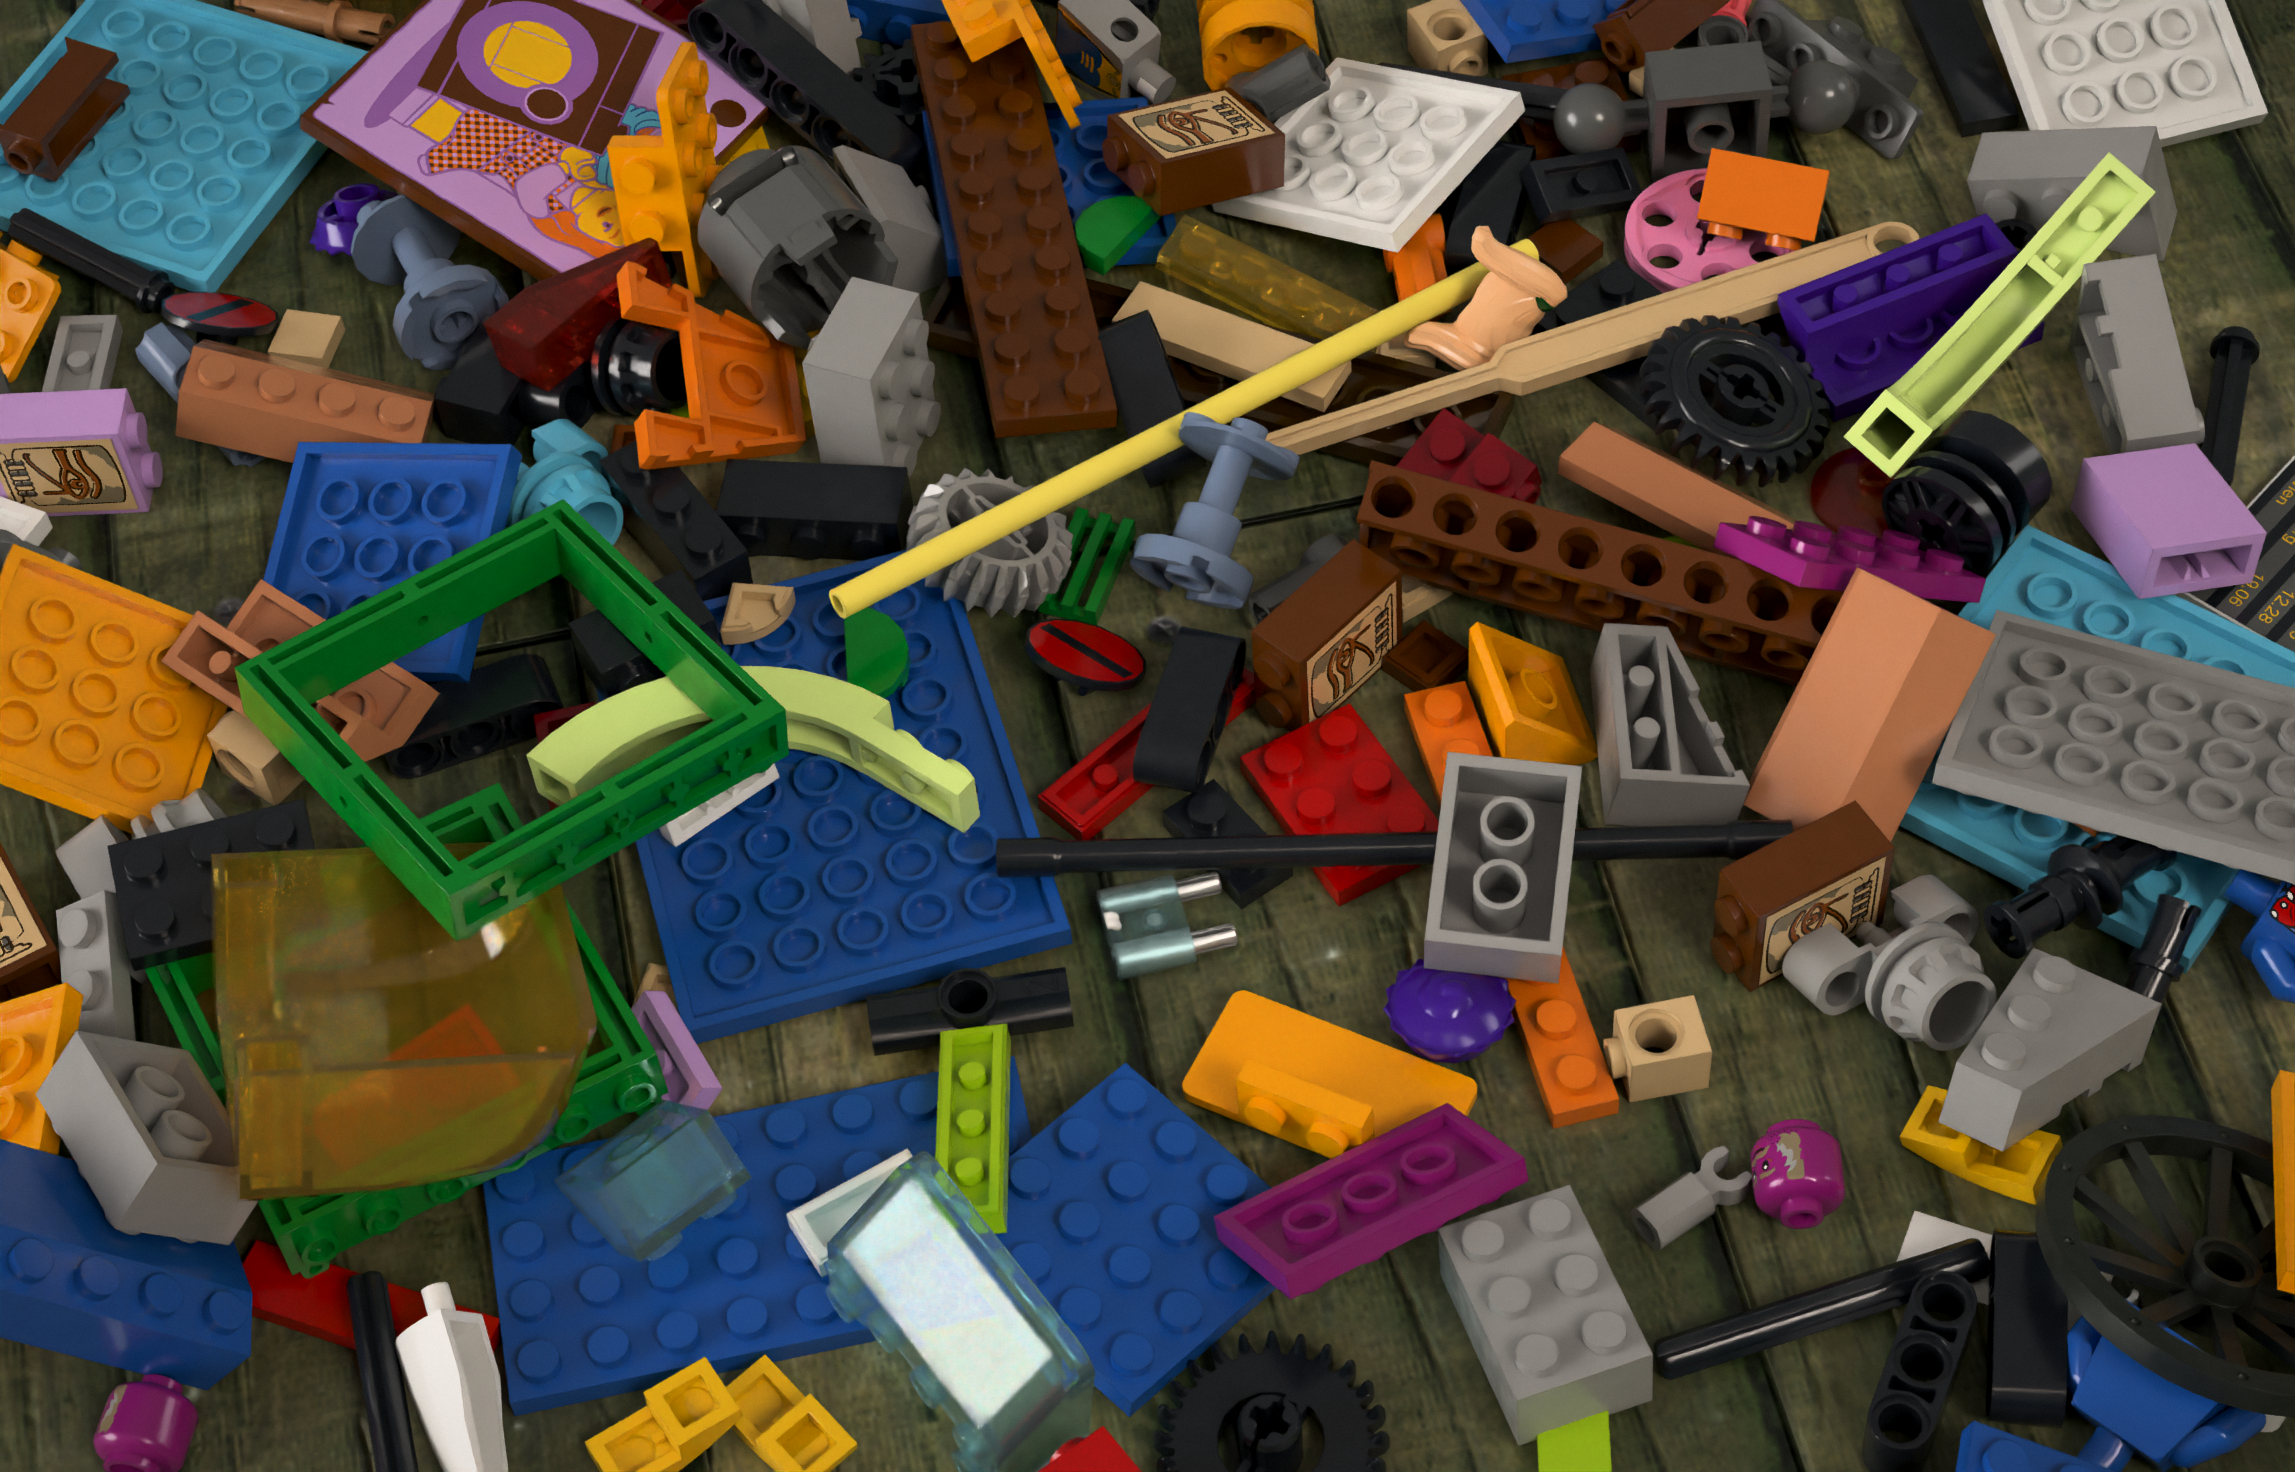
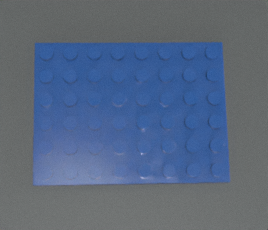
M906 550L769 584L772 586L793 587L796 603L791 614L780 627L767 636L752 642L723 645L720 630L729 595L703 602L715 618L722 650L739 666H772L798 669L847 682L844 619L834 610L829 598V591L901 555ZM925 578L869 606V608L888 615L903 630L909 647L911 664L908 681L904 687L900 688L898 686L896 691L885 699L890 701L895 731L901 729L910 733L919 741L924 749L943 760H956L969 770L975 779L980 817L963 833L866 774L842 762L806 751L789 749L788 756L774 763L779 774L778 779L677 847L673 846L662 836L659 828L635 841L679 1015L696 1044L864 1000L870 995L890 993L942 979L953 971L962 968L979 969L1073 943L1071 928L1054 877L998 878L996 863L997 839L1038 838L1040 834L963 602L956 598L944 601L943 589L941 587H925ZM597 690L599 701L601 702L604 699Z

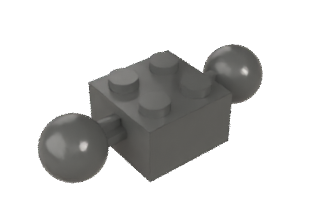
M1761 41L1645 52L1643 99L1622 101L1612 89L1598 83L1579 84L1562 95L1554 110L1553 127L1559 142L1573 154L1613 149L1621 141L1625 132L1641 131V140L1650 181L1653 184L1675 173L1707 168L1712 148L1767 158L1770 118L1787 116L1795 127L1810 134L1833 132L1842 127L1853 114L1857 101V92L1850 74L1840 65L1826 60H1814L1804 63L1790 74L1785 85L1772 86Z

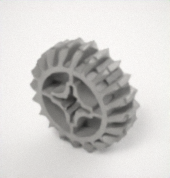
M966 468L958 477L944 473L939 482L928 485L926 491L921 494L917 506L913 507L908 521L910 527L907 532L908 543L906 551L1035 487V484L1027 487L1015 484L1012 474L1005 480L995 478L989 468L980 477H977ZM1053 512L925 577V587H941L944 591V601L953 598L965 602L967 612L974 606L982 607L991 618L1000 609H1003L1014 618L1024 608L1035 612L1039 605L1044 602L1047 593L1056 594L1062 580L1065 579L1070 568L1073 534L1066 530L1067 516Z

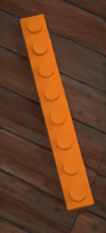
M1466 681L1404 694V711L1439 809L1441 808L1447 752L1493 757ZM1564 947L1562 948L1559 984L1500 977L1508 981V993L1516 1000L1511 1012L1552 1128L1555 1129L1617 1114L1619 1111V1097Z

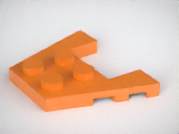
M626 261L616 274L621 317L679 332L689 418L644 409L634 422L639 468L650 470L727 461V459L739 460L796 453L807 441L793 346L778 341L765 328L727 309L722 315H719L695 303L694 292L676 283L670 289L659 285L645 277L647 268L635 262Z

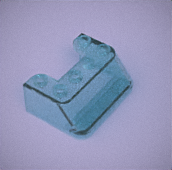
M920 1151L898 1166L827 1243L828 1260L824 1262V1267L829 1276L830 1286L825 1288V1292L836 1312L846 1323L850 1324L857 1319L863 1326L870 1329L875 1339L886 1352L891 1354L898 1349L913 1368L908 1373L909 1379L921 1399L931 1409L941 1405L953 1420L954 1428L952 1429V1435L958 1449L951 1453V1457L959 1472H1037L1049 1464L1053 1454L1064 1443L1075 1437L1086 1438L1089 1435L1095 1380L1094 1367L1077 1337L941 1165L928 1152Z

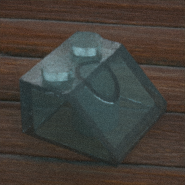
M662 1100L554 1181L561 1192L619 1254L638 1261H642L645 1258L651 1261L664 1256L674 1249L683 1239L680 1231L700 1216L703 1219L711 1218L732 1205L738 1197L735 1190L752 1177L707 1109Z

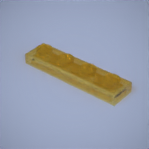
M1184 214L1158 253L1155 268L1270 326L1323 340L1380 312ZM1377 347L1369 352L1376 353Z

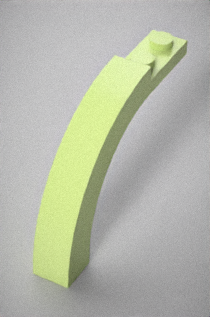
M2108 152L1963 316L1905 375L1882 392L1843 437L1890 478L1896 475L1919 453V450L1952 414L1958 413L2074 287V284L2082 276L2084 264L2095 262L2156 192Z
M740 666L786 709L789 749L806 751L842 762L866 774L963 833L980 817L975 779L969 770L956 760H943L924 749L919 741L910 733L901 729L895 731L890 701L862 687L826 675L772 666ZM663 677L611 696L576 715L527 754V759L538 793L561 806L713 722V720L669 677Z

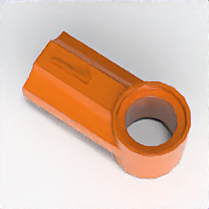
M1440 213L1432 214L1398 253L1383 249L1387 273L1393 272L1399 302L1447 278L1445 268L1446 242ZM1452 309L1428 320V322H1438L1444 314L1451 312Z

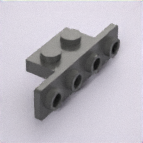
M1757 0L1746 20L1749 33L1748 42L1761 41L1763 52L1791 72L1804 63L1814 60L1831 61L1843 67L1852 77L1857 92L1855 109L1845 125L1888 159H1899L1923 117V110L1909 100L1918 79L1901 67L1903 64L1902 59L1888 49L1871 44L1862 37L1863 29L1847 18L1834 16L1832 20H1806L1782 0Z

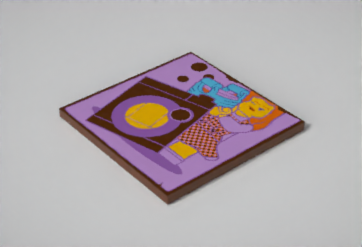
M423 0L300 116V129L587 310L617 278L616 274L626 261L632 262L642 252L625 251L607 145L612 136L662 135L656 102L657 88L681 42L695 41L690 34L635 0ZM696 44L698 59L705 60L709 73L708 91L705 95L707 113H713L717 122V141L713 148L716 165L724 166L768 120L774 111Z

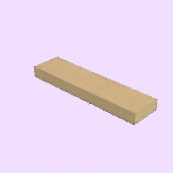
M1142 281L1138 283L1112 319V323L1148 309L1168 355L1241 382L1315 345ZM1351 360L1285 393L1281 397L1325 412L1352 372Z

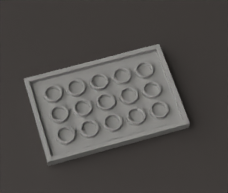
M1996 610L1989 631L1995 633L1996 637L1953 719L1936 762L1932 784L1957 790L1965 795L1982 797L2022 808L2030 813L2051 816L2087 826L2099 832H2109L2152 844L2164 850L2185 853L2221 863L2229 868L2243 869L2295 885V688Z

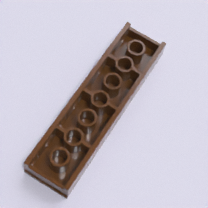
M1371 460L1369 466L1368 483L1356 523L1360 524L1359 543L1402 570L1403 579L1599 633L1602 632L1604 623L1668 627L1683 656L1796 687L1844 591L1798 587L1742 560Z

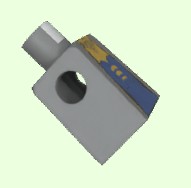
M1129 0L1058 1L1055 49L1075 86L1098 100L1136 98L1141 94L1151 103L1157 104L1164 102L1170 96L1175 87L1176 78L1158 65L1161 33L1158 27Z

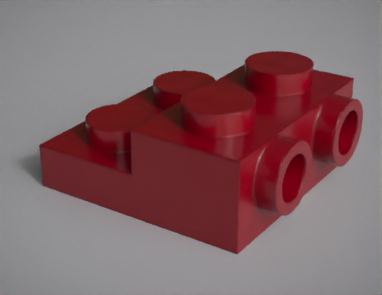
M1445 408L1440 411L1396 465V467L1531 504H1536L1541 493L1540 485L1542 480L1537 465L1488 432L1485 436Z

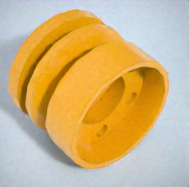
M1197 0L1203 76L1212 91L1224 88L1226 81L1233 75L1241 72H1255L1304 43L1309 48L1314 49L1319 56L1313 0Z

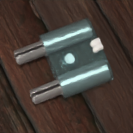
M1214 871L1175 880L1173 874L1170 873L1095 891L1100 918L1119 981L1197 963V954L1237 945L1238 935L1232 923L1190 932L1182 902L1220 894L1222 886L1217 872Z

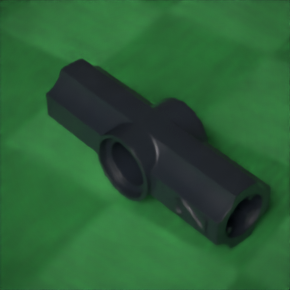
M1065 967L993 978L986 972L976 968H962L946 976L939 986L867 996L868 1019L875 1056L939 1047L940 1032L947 1030L1007 1024L1009 1035L1013 1036L1074 1027ZM969 1009H979L973 1013H962Z

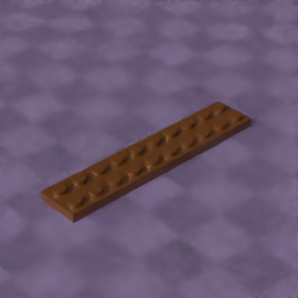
M937 21L934 23L911 25L913 55L995 438L1116 427L1117 406L1102 344L1098 339L1097 323L1031 51L1024 37L972 63L952 22Z

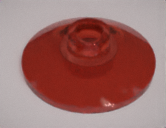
M1856 447L1840 451L1825 460L1814 474L1810 491L1813 510L1819 520L1835 534L1838 533L1840 525H1847L1867 530L1877 535L1876 538H1882L1883 531L1890 530L1881 508L1883 490L1900 471L1890 478Z

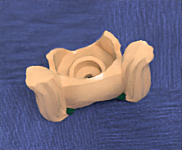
M1477 226L1472 236L1471 250L1484 267L1490 270L1478 286L1472 301L1459 313L1454 323L1426 322L1407 331L1404 338L1405 346L1425 350L1458 371L1488 363L1501 345L1529 337L1533 332L1534 326L1540 322L1545 313L1554 310L1558 304L1568 297L1567 287L1551 268L1522 251L1498 242L1493 237L1489 226Z

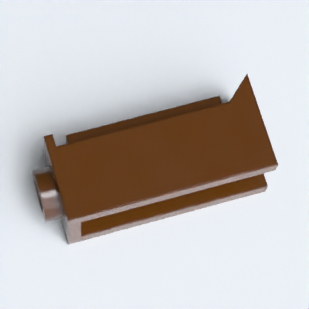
M1627 0L1606 16V20L1597 22L1592 27L1601 40V46L1607 58L1617 65L1621 73H1625L1645 66V52L1669 50L1731 0Z
M65 37L68 52L59 59L6 120L4 125L0 124V144L9 166L22 174H33L55 182L131 94L128 85L105 78L119 62L117 53Z

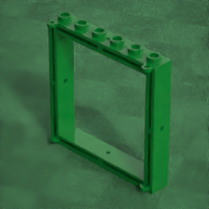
M564 499L234 667L246 716L456 942L472 937L480 928L750 776L765 772L775 762L789 755L786 709ZM562 574L697 704L713 722L467 858L458 861L319 715L311 704Z
M499 782L419 819L458 861L467 858L524 826ZM363 844L320 864L332 923L144 969L182 1049L188 1050L270 1178L271 1183L258 1201V1205L292 1275L301 1272L302 1276L307 1279L328 1270L330 1266L329 1261L338 1253L375 1235L391 1232L402 1222L439 1204L452 1202L462 1196L465 1191L502 1173L516 1171L529 1160L564 1143L577 1141L586 1136L591 1130L625 1113L636 1111L639 1116H648L655 1113L662 1105L661 1096L669 1093L657 1053L562 890L557 885L523 905L606 1049L294 1199L196 1000L197 994L412 895V893L366 844Z

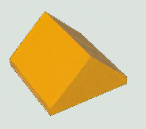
M1478 621L1469 628L1468 685L1495 757L1566 765H1580L1598 757L1597 745L1563 657Z

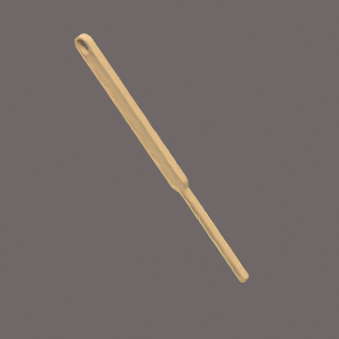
M1880 223L1501 345L1488 363L1270 432L1265 440L1300 455L1498 390L1523 396L1647 356V351L1652 342L1660 339L1667 327H1679L1683 319L1694 318L1700 322L1704 315H1714L1722 324L1727 316L1739 319L1742 325L1779 313L1778 294L1883 254L1875 247L1881 241L1897 240L1908 244L1919 240L1920 237L1912 227L1904 223Z

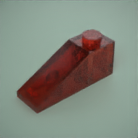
M648 237L524 288L483 323L501 367L549 392L592 355L595 342L604 325L611 318L621 313L616 274L626 261L635 262L647 268L645 277L667 289L673 285L658 242Z

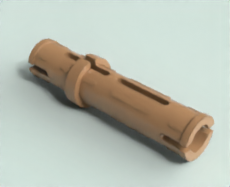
M235 0L234 3L235 6L248 7L247 10L236 9L235 12L291 29L324 35L326 39L342 44L349 40L375 46L393 29L383 27L384 24L392 26L396 24L394 16L389 13H377L353 8L352 4L345 0H335V2L332 1L331 3L316 0Z

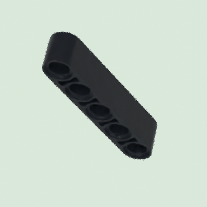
M706 0L689 12L687 24L695 43L833 164L832 149L845 145L902 166L910 179L922 172L927 166L926 148L917 134L762 0Z

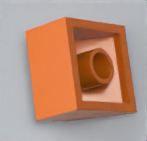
M1712 148L1697 219L1709 222L1708 234L1742 240L1744 229L1767 233L1765 245L1794 251L1801 249L1802 240L1815 243L1830 171Z

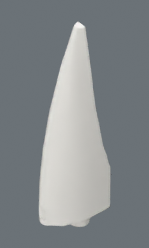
M447 1282L431 1284L421 1290L428 1316L408 1327L396 1338L394 1343L406 1385L428 1441L443 1472H509L502 1422L501 1379L483 1316L479 1313L456 1311Z

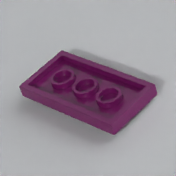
M1749 516L1747 525L1720 522L1713 547L1798 587L1845 591L1856 568L1859 567L1921 598L1979 603L1986 582V578L1962 568L1964 564L1962 557L1936 549H1927V552L1918 549L1920 539L1894 530H1884L1882 538H1876L1877 535L1867 530L1840 525L1838 533L1834 534L1832 530L1811 522L1795 521L1793 529H1786V525L1775 520L1759 516Z
M1446 1103L1213 1217L1218 1240L1292 1300L1302 1294L1318 1290L1324 1283L1362 1264L1378 1260L1384 1253L1422 1234L1436 1231L1444 1223L1480 1205L1494 1202L1502 1194L1529 1180L1525 1158L1449 1103Z

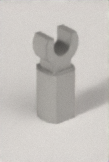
M1725 1146L1713 1148L1706 1153L1701 1161L1700 1171L1695 1174L1692 1172L1685 1173L1632 1209L1630 1214L1635 1231L1654 1251H1660L1713 1215L1717 1204L1727 1206L1738 1204L1748 1196L1753 1179L1748 1170L1733 1180L1721 1179L1716 1175L1717 1172L1722 1171L1728 1166L1729 1150Z

